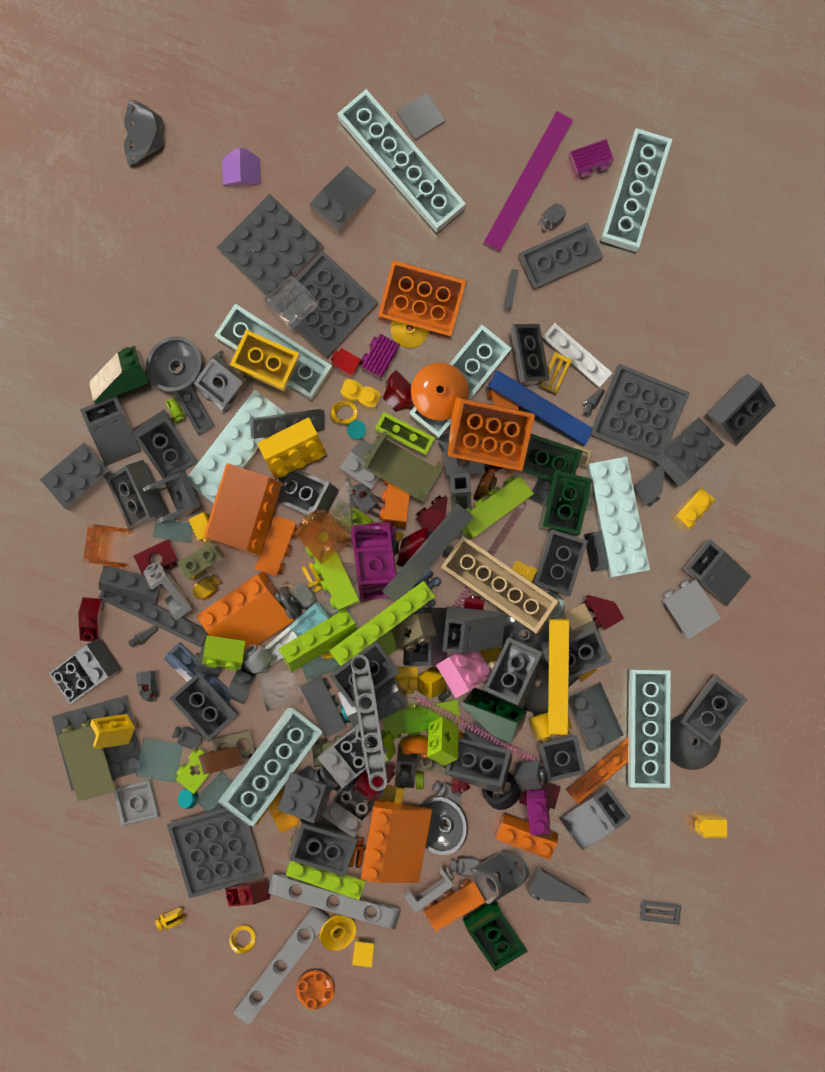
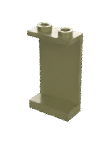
M386 431L383 432L381 437L377 435L372 444L374 449L372 452L368 450L363 459L365 461L363 469L424 503L445 465L438 461L434 467L386 440L385 438L388 433Z
M212 542L177 563L187 580L196 582L228 561L219 546L214 547Z
M92 720L80 723L81 726L73 727V725L63 727L62 731L58 734L78 801L110 793L117 789L116 779L112 778L104 749H95L93 747L96 734L90 725Z

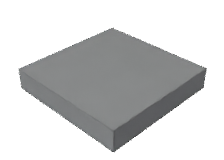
M151 779L117 787L116 791H113L121 826L160 817Z

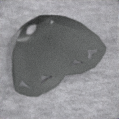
M130 100L124 118V126L128 133L124 141V151L128 165L140 161L162 148L163 145L162 117L146 105ZM130 119H132V121L135 122L133 126H131L132 122L130 121ZM131 141H132L135 146H133V147L130 149Z

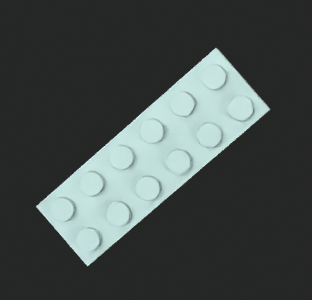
M638 128L635 129L602 233L601 242L637 252L672 139Z
M235 304L215 333V338L236 351L245 330H249L298 352L301 357L288 386L308 399L313 400L333 370L332 365Z
M483 325L477 329L450 363V365L459 369L465 376L469 388V400H472L512 349ZM437 387L436 391L442 393L444 389L443 387ZM416 407L409 413V417L438 440L451 425V419L443 421L429 419L423 416Z
M254 390L188 475L192 487L214 503L226 463L246 469L260 451L257 443L268 438H251L250 418L285 414V412Z
M627 457L589 464L587 468L589 478L592 479L591 488L599 528L603 534L609 565V578L650 570Z
M629 670V787L670 788L671 670Z
M287 708L218 802L247 825L253 827L286 783L290 773L294 772L323 731L295 709Z

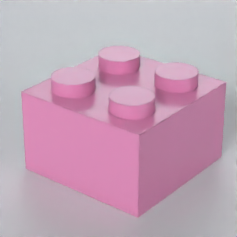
M479 651L464 654L454 653L436 665L455 698L489 679L491 674L490 668Z

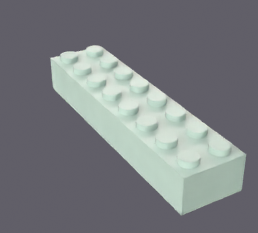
M367 89L337 113L340 123L436 233L465 210L466 203Z

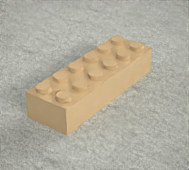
M464 536L461 537L441 566L446 572L537 635H539L560 604L555 598Z

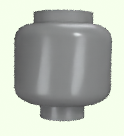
M253 644L244 651L243 662L252 673H264L270 668L269 664L272 658L262 645L256 646Z

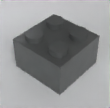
M577 735L537 744L541 764L544 765L542 768L546 771V782L586 773Z
M298 772L290 773L278 810L311 823H320L333 785Z

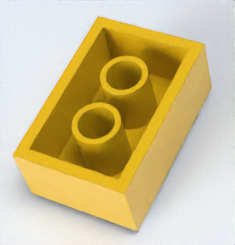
M245 330L230 366L237 371L285 392L301 356L298 352L249 330Z
M306 418L257 443L275 480L327 455L310 418Z

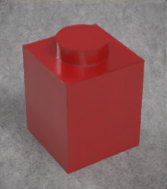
M340 348L339 352L335 351L331 358L333 362L332 367L353 378L361 359Z

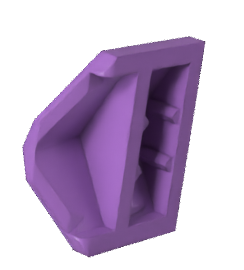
M246 148L233 149L222 159L223 186L261 184L260 158Z

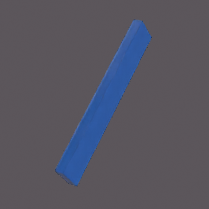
M499 370L495 372L487 388L523 410L535 414L536 418L582 446L587 444L591 436L592 427Z

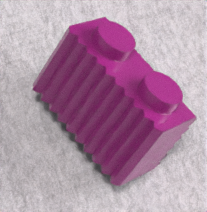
M607 139L570 151L569 154L576 176L582 175V177L593 174V171L600 169V171L606 170L611 167L610 165L614 161Z
M379 334L378 338L374 336L369 345L372 349L369 354L365 353L360 363L363 364L361 368L364 371L382 380L398 352L400 344Z
M545 788L527 790L526 800L531 835L549 834L550 815L547 790Z

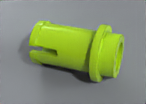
M176 397L165 402L172 415V421L179 423L185 420L186 414L182 412Z

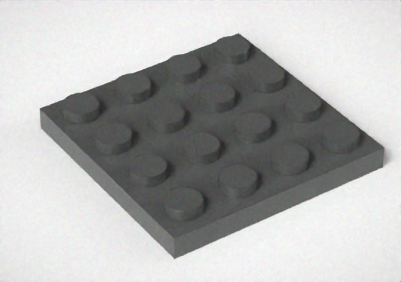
M270 193L217 246V249L271 301L324 248V245Z
M322 250L272 303L271 308L327 358L378 304V301Z
M619 363L594 423L591 435L655 461L654 458L669 445L690 392Z
M127 695L51 716L71 791H74V787L58 734L62 731L63 727L69 725L77 727L81 726L80 723L87 720L128 714L135 727ZM136 727L129 744L103 748L113 779L147 770Z
M225 807L167 824L189 899L264 877L250 826Z

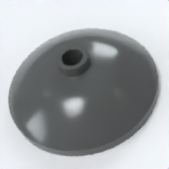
M178 336L169 337L158 342L150 351L146 361V371L150 381L157 388L166 392H179L187 389L196 381L202 369V356L198 347L189 339ZM181 366L180 370L176 371V368Z
M506 613L501 648L503 649L509 637L543 652L541 644L549 641V620L539 635H537ZM522 631H527V632H528V636H527V637H523V636L521 635V632H522Z
M545 656L541 658L531 692L524 705L528 707L527 711L536 714L548 713L549 664ZM538 680L543 682L542 687L536 686Z
M686 712L679 714L670 721V760L677 766L688 770H697L708 766L719 753L721 736L711 746L680 722ZM692 738L697 739L696 745L691 744Z
M438 796L428 799L420 806L432 809L426 848L439 855H448L458 851L464 845L468 836L466 814L460 805L450 798Z

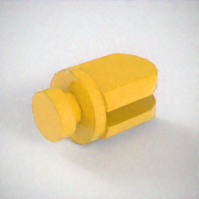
M309 563L308 565L316 579L315 582L312 581L305 566L301 567L309 582L308 587H314L313 591L316 593L323 589L320 583L324 579H320L313 564Z
M213 574L211 577L207 575L192 588L194 596L200 600L209 598L218 589L217 585L221 583L220 578L216 574Z
M182 908L174 909L164 915L161 914V920H155L158 930L162 931L163 927H165L166 931H168L170 928L183 923L186 917L182 914Z

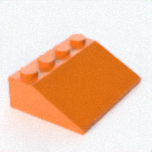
M392 260L378 316L452 336L467 279Z
M456 397L451 417L448 456L522 471L535 414Z
M226 463L204 538L244 553L260 556L282 482Z
M265 572L256 574L196 615L210 636L245 641L244 651L253 644L259 645L295 621V618L290 619L286 615V607L283 602L280 603L275 598L274 593L277 591Z
M375 799L361 880L376 883H419L432 809Z

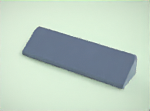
M180 642L164 657V660L187 682L198 673L196 672L197 665L193 664L195 656ZM200 673L226 703L231 700L226 697L228 688L217 677Z

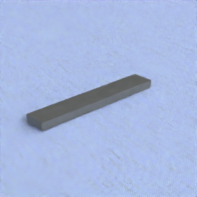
M457 504L383 589V593L395 602L408 593L469 523L473 515Z
M101 591L98 597L201 648L205 643L206 636L209 635L204 627L183 617L175 620L169 610L156 604Z

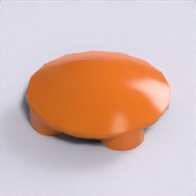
M414 735L400 740L401 752L403 754L409 755L414 753L428 758V737Z
M312 970L300 977L296 987V994L301 1004L309 1010L320 1009L331 1002L334 997L335 987L333 980L328 974L323 971Z

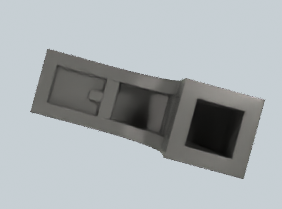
M450 474L452 509L459 504L463 508L467 509L469 507L471 510L470 474ZM462 530V531L456 536V538H461L462 536L467 537V536L465 535V533H464L463 530Z

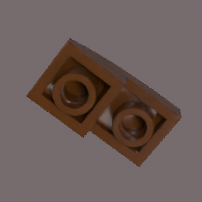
M489 469L482 475L473 499L479 500L483 495L489 494L491 488H495L497 483L495 469Z
M239 745L199 755L203 774L218 772L244 764Z

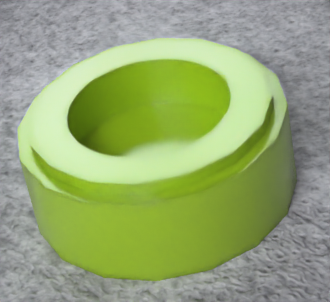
M416 771V789H423L424 772Z

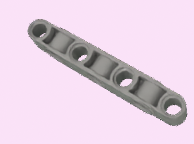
M356 655L351 661L352 680L366 772L368 773L370 787L375 791H381L387 785V777L372 673L370 672L368 659L364 655ZM357 658L365 660L366 665L363 669L355 667L354 662ZM368 697L371 699L372 704L369 708L361 706L360 701L362 698ZM369 737H375L378 740L375 747H369L366 744ZM381 776L384 780L383 784L375 786L372 783L374 777Z
M278 873L272 874L268 887L269 894L389 929H396L401 910L396 907L360 897V900ZM300 886L302 893L300 895L293 894L292 887ZM330 897H337L340 903L336 906L329 903ZM373 907L377 910V914L375 916H368L366 910Z
M316 907L311 909L233 1012L235 1016L247 1025L252 1022L319 934L325 922L330 919L329 916ZM308 930L311 936L304 939L300 936V932ZM283 961L286 963L287 968L280 970L277 968L276 963ZM259 992L262 994L263 999L256 1001L253 998V994Z

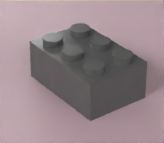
M698 417L661 451L654 460L681 487L725 444Z
M83 442L44 475L40 481L64 509L70 510L109 477L112 472L91 447Z
M553 529L549 530L533 584L564 596H571L588 541Z

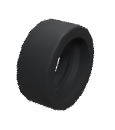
M508 773L506 783H511V788L505 796L494 799L492 797L493 791L482 789L483 797L492 808L506 810L517 803L520 798L521 790L511 773Z

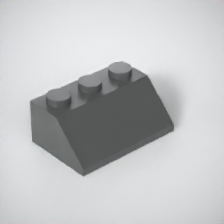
M513 324L510 331L520 384L534 385L550 380L540 324Z
M746 374L707 415L713 424L737 446L776 405L763 384Z
M144 460L125 465L106 478L129 531L167 512L158 490L146 493L143 491L144 487L154 483Z
M423 608L424 613L431 614L437 635L430 638L428 643L419 644L417 649L407 652L404 649L403 665L436 666L447 658V652H443L447 608Z
M595 621L569 632L568 680L612 662ZM546 641L541 645L544 656L549 664V641Z
M377 640L357 654L364 655L369 661L374 691L399 673V670ZM357 658L354 665L357 669H363L366 662L363 658ZM350 659L329 676L353 707L356 705L352 680V659Z
M199 672L169 698L171 703L207 743L237 716Z
M395 676L374 691L379 721L408 706V697ZM338 691L345 713L352 726L355 727L359 724L357 706L352 707L341 691ZM365 697L360 701V704L363 708H369L372 701L370 698Z
M601 682L568 696V705L588 751H594L624 735Z

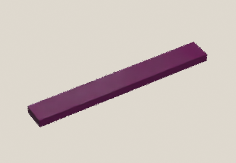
M556 111L484 240V244L499 252L502 250L571 126L573 119Z

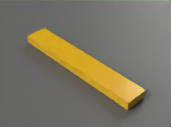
M549 619L548 734H568L569 619Z

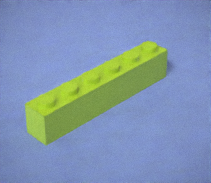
M424 580L329 650L340 666L344 665L436 596Z

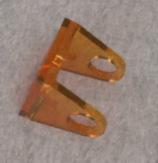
M325 509L315 510L307 515L300 522L295 534L320 564L350 540ZM319 533H328V539L325 542H320L318 540Z
M89 524L87 526L83 563L126 568L124 563L103 561L97 554L100 533L104 534V531L130 533L131 529Z

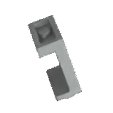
M160 561L150 564L143 572L151 589L163 584L171 594L165 601L175 620L192 610L184 592Z
M688 579L680 584L682 588L677 591L672 589L665 593V598L662 600L683 631L682 634L685 639L692 638L721 619L698 581Z
M441 865L439 872L443 879L418 897L411 888L404 892V898L415 913L454 886V875L448 867L444 869Z

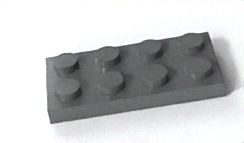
M588 222L518 254L534 289L604 257Z

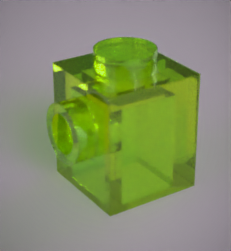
M419 704L408 705L407 709L404 710L407 734L425 732V723H429L428 712L423 711V707L419 708Z

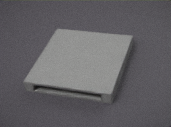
M427 92L397 110L398 115L414 140H417L445 122V119Z

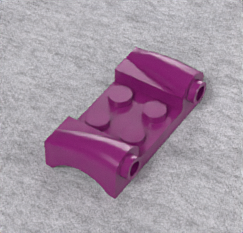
M391 522L352 525L351 535L360 602L363 603L377 598H389L383 593V589L396 575L393 537H396V526H392Z

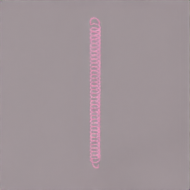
M523 501V502H524V501ZM524 502V503H525V502ZM525 503V506H526V503ZM516 507V510L508 519V524L514 526L510 521L516 523L512 518L518 520L514 515L520 517L516 512L522 514L518 509L524 511V508L522 510ZM524 507V508H525V507ZM506 522V524H507V522ZM507 524L506 527L512 529V528ZM504 525V527H505V525ZM505 527V528H506V527ZM507 528L504 529V530L510 532ZM502 529V530H503V529ZM503 530V531H504V530ZM504 531V532H500L501 534L504 533V534L508 535L505 531ZM502 534V535H498L499 537L502 536V537L506 538L503 534ZM500 537V538H496L497 540L500 539V540L504 541L501 537ZM498 540V541H494L495 543L498 542V543L502 544L499 540ZM496 543V544H492L493 546L496 545V546L500 547L497 543ZM494 546V547H490L491 549L494 548V549L498 550L495 546ZM492 549V550H488L489 552L492 551V552L496 553L493 549ZM490 552V553H491V552ZM489 553V554H490V553ZM491 553V555L494 556V555ZM465 586L466 589L469 588V587ZM469 588V589H471V588ZM463 589L464 592L467 591V592H470V593H471L470 590H468V589H467V590ZM461 592L462 595L465 594V595H468V596H469L468 593H466V592H465V593ZM459 595L460 598H461V597H463V598L466 597V596H464V595H463V596ZM466 597V598H467V597ZM457 598L458 601L461 600L464 602V599ZM455 601L456 604L459 603V604L463 605L462 602H460V601H459V602ZM453 604L454 607L457 606V607L461 608L460 605H458V604H457V605Z
M483 729L480 730V732L482 731V733H485L486 736L488 735V733L486 734L485 731L483 732Z

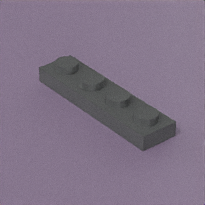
M314 409L250 418L251 438L270 437L306 418H310L315 430L324 429V410Z

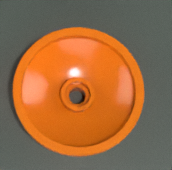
M433 363L425 366L416 374L411 386V398L416 409L423 416L437 421L451 419L455 398L468 399L469 395L465 376L459 369L447 363ZM437 387H443L444 391L438 393L436 389Z

